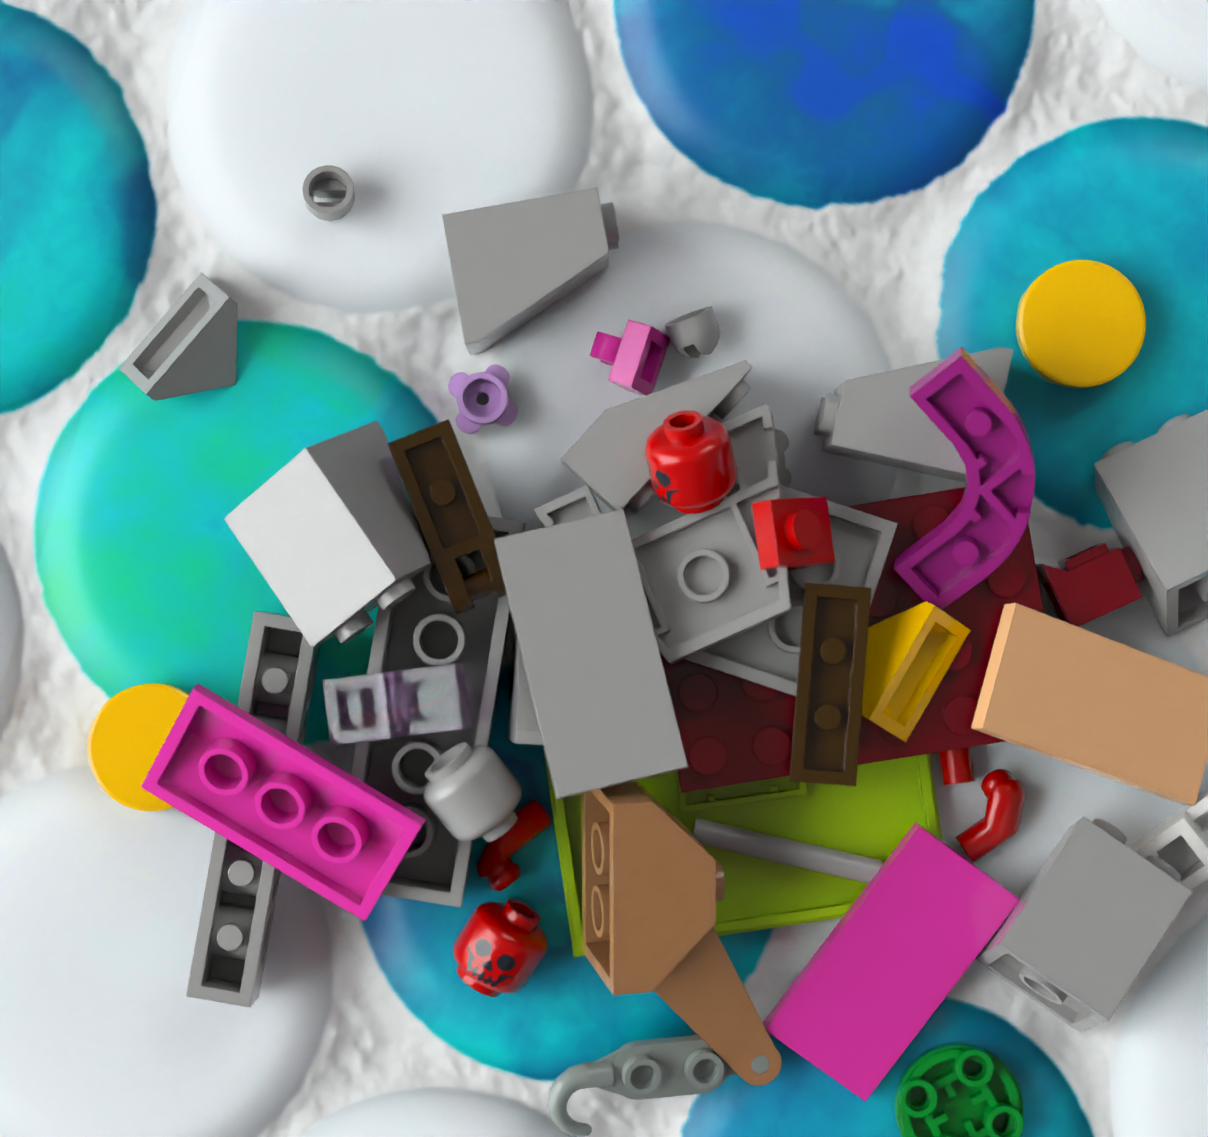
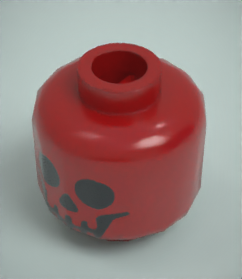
M693 410L679 411L666 417L663 424L657 427L647 438L645 455L653 490L660 501L675 507L676 510L689 514L712 510L722 503L724 497L735 486L737 468L731 438L728 430L720 421L702 416L701 413Z
M512 898L508 899L506 904L496 901H487L480 904L474 910L454 942L453 956L458 964L457 973L459 977L472 989L489 997H498L501 993L512 994L521 990L547 952V938L538 926L541 920L539 914L526 903Z

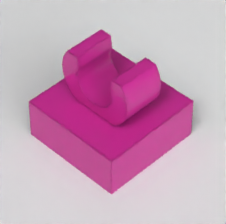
M628 319L622 339L597 331L589 356L600 359V362L613 366L608 381L629 392L646 396L654 391L670 338L650 325Z

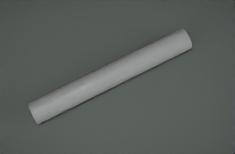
M695 818L692 834L696 839L707 847L864 883H869L882 866V860L700 818Z

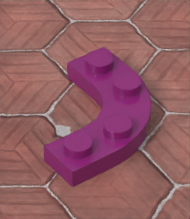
M960 347L910 387L909 397L955 447L965 464L967 485L960 504L952 513L894 560V570L924 602L927 601L941 610L985 579L1011 554L1028 524L1035 490L1034 454L1029 435L1021 417L1005 394L963 347Z

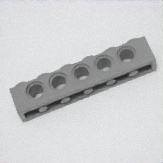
M254 611L237 707L303 746L321 643L311 647L290 615L268 611ZM216 832L186 996L251 1007L260 994L281 871Z

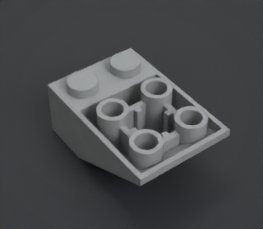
M744 360L605 410L562 456V465L584 485H588L592 492L612 511L624 509L628 506L636 514L655 494L645 455L647 438L657 427L663 424L666 417L679 411L693 410L707 417L714 412L723 420L752 388L743 380L752 369V366Z

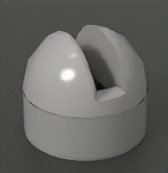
M332 165L320 166L312 170L304 180L302 192L306 207L318 219L329 222L339 220L351 210L355 200V191L351 177L343 169ZM314 196L319 198H344L342 202H314Z
M712 307L690 312L665 324L672 345L679 354L687 358H699L701 353L703 355L711 354L720 338L719 324Z

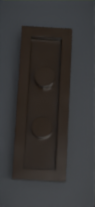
M806 582L804 584L789 781L856 786L871 588Z

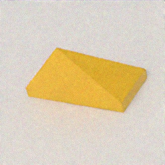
M927 601L868 627L862 716L906 742L971 630Z

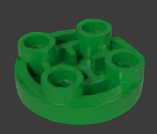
M953 1042L932 1047L921 1053L908 1065L896 1088L894 1113L902 1137H1020L1023 1132V1099L1018 1082L1003 1061L992 1052L980 1046Z

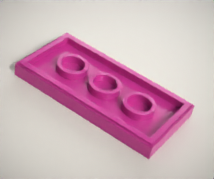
M915 822L881 866L878 873L868 883L765 1018L763 1024L767 1032L866 1102L1020 899L1008 888Z

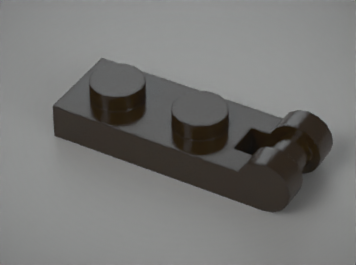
M445 420L387 443L456 615L475 608L473 601L497 592L499 598L507 595L494 544V539L497 537L450 420ZM480 550L487 568L463 577L456 559Z

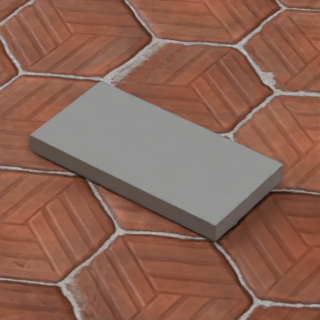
M624 509L494 539L556 799L686 769L688 765Z

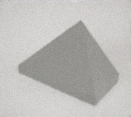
M200 273L119 369L154 401L236 385L238 303L203 273Z

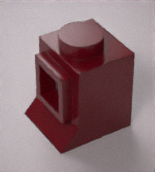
M1106 543L1096 544L1059 561L1060 569L1045 564H1036L1037 575L1057 619L1077 627L1142 598L1136 583L1143 581L1144 577L1141 567L1129 546L1121 549H1108Z

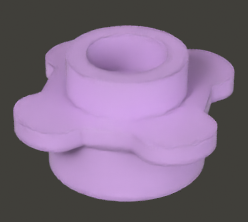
M493 364L485 372L474 373L470 376L464 372H458L451 377L448 383V390L451 395L456 397L459 409L456 424L464 433L475 434L481 426L498 423L501 426H509L515 421L518 410L516 405L509 399L507 384L510 381V375L503 366ZM485 393L489 396V402L486 405L477 403V396L479 394Z

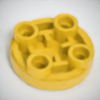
M1092 260L1063 262L1038 276L1021 296L1016 315L1018 344L1029 365L1046 382L1068 388H1091L1118 377L1136 359L1143 345L1146 332L1144 305L1136 288L1127 277L1115 268Z
M168 683L140 684L114 695L97 713L88 737L89 763L99 785L114 800L124 806L140 811H163L174 808L141 788V785L190 693Z

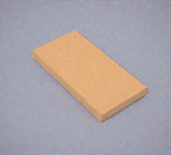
M1004 604L971 729L1178 804L1195 806L1208 759V676L1020 604Z

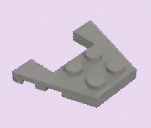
M768 403L723 423L730 434L737 468L736 480L740 490L725 497L722 503L712 510L703 513L687 514L632 539L658 649L671 664L792 611L788 568L760 570L752 503L769 499H781L774 421ZM588 485L534 508L538 519L546 527L602 514Z

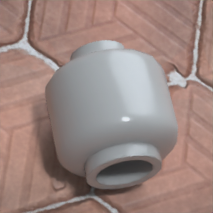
M465 742L459 743L438 757L427 769L425 776L429 782L425 787L424 800L456 839L469 841L482 836L486 842H491L505 834L517 821V816L513 810L521 799L522 787L490 747L478 745L470 748Z

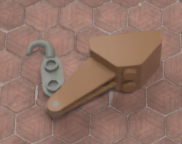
M637 781L582 794V952L613 996L654 991L698 1035L632 1041L596 1061L583 1062L566 1069L556 1078L549 1090L547 1106L551 1120L561 1131L572 1136H588L592 1132L589 1124L576 1122L567 1112L569 1098L580 1089L596 1087L632 1100L703 1094L718 1088L730 1075H739L745 1082L754 1086L766 1085L778 1076L782 1066L781 1055L774 1046L713 927L716 924V901H722L725 895V876L721 863L715 860L706 850L703 843L699 842L676 816Z

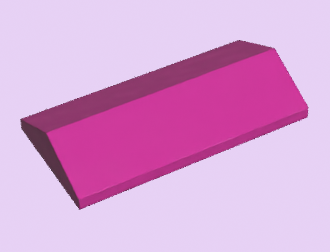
M198 683L192 689L141 785V788L363 921H366L426 820Z

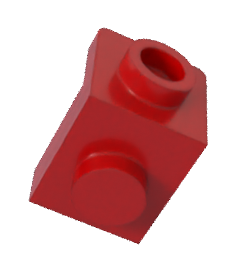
M827 497L769 499L752 503L760 570L776 568L797 570L835 562Z

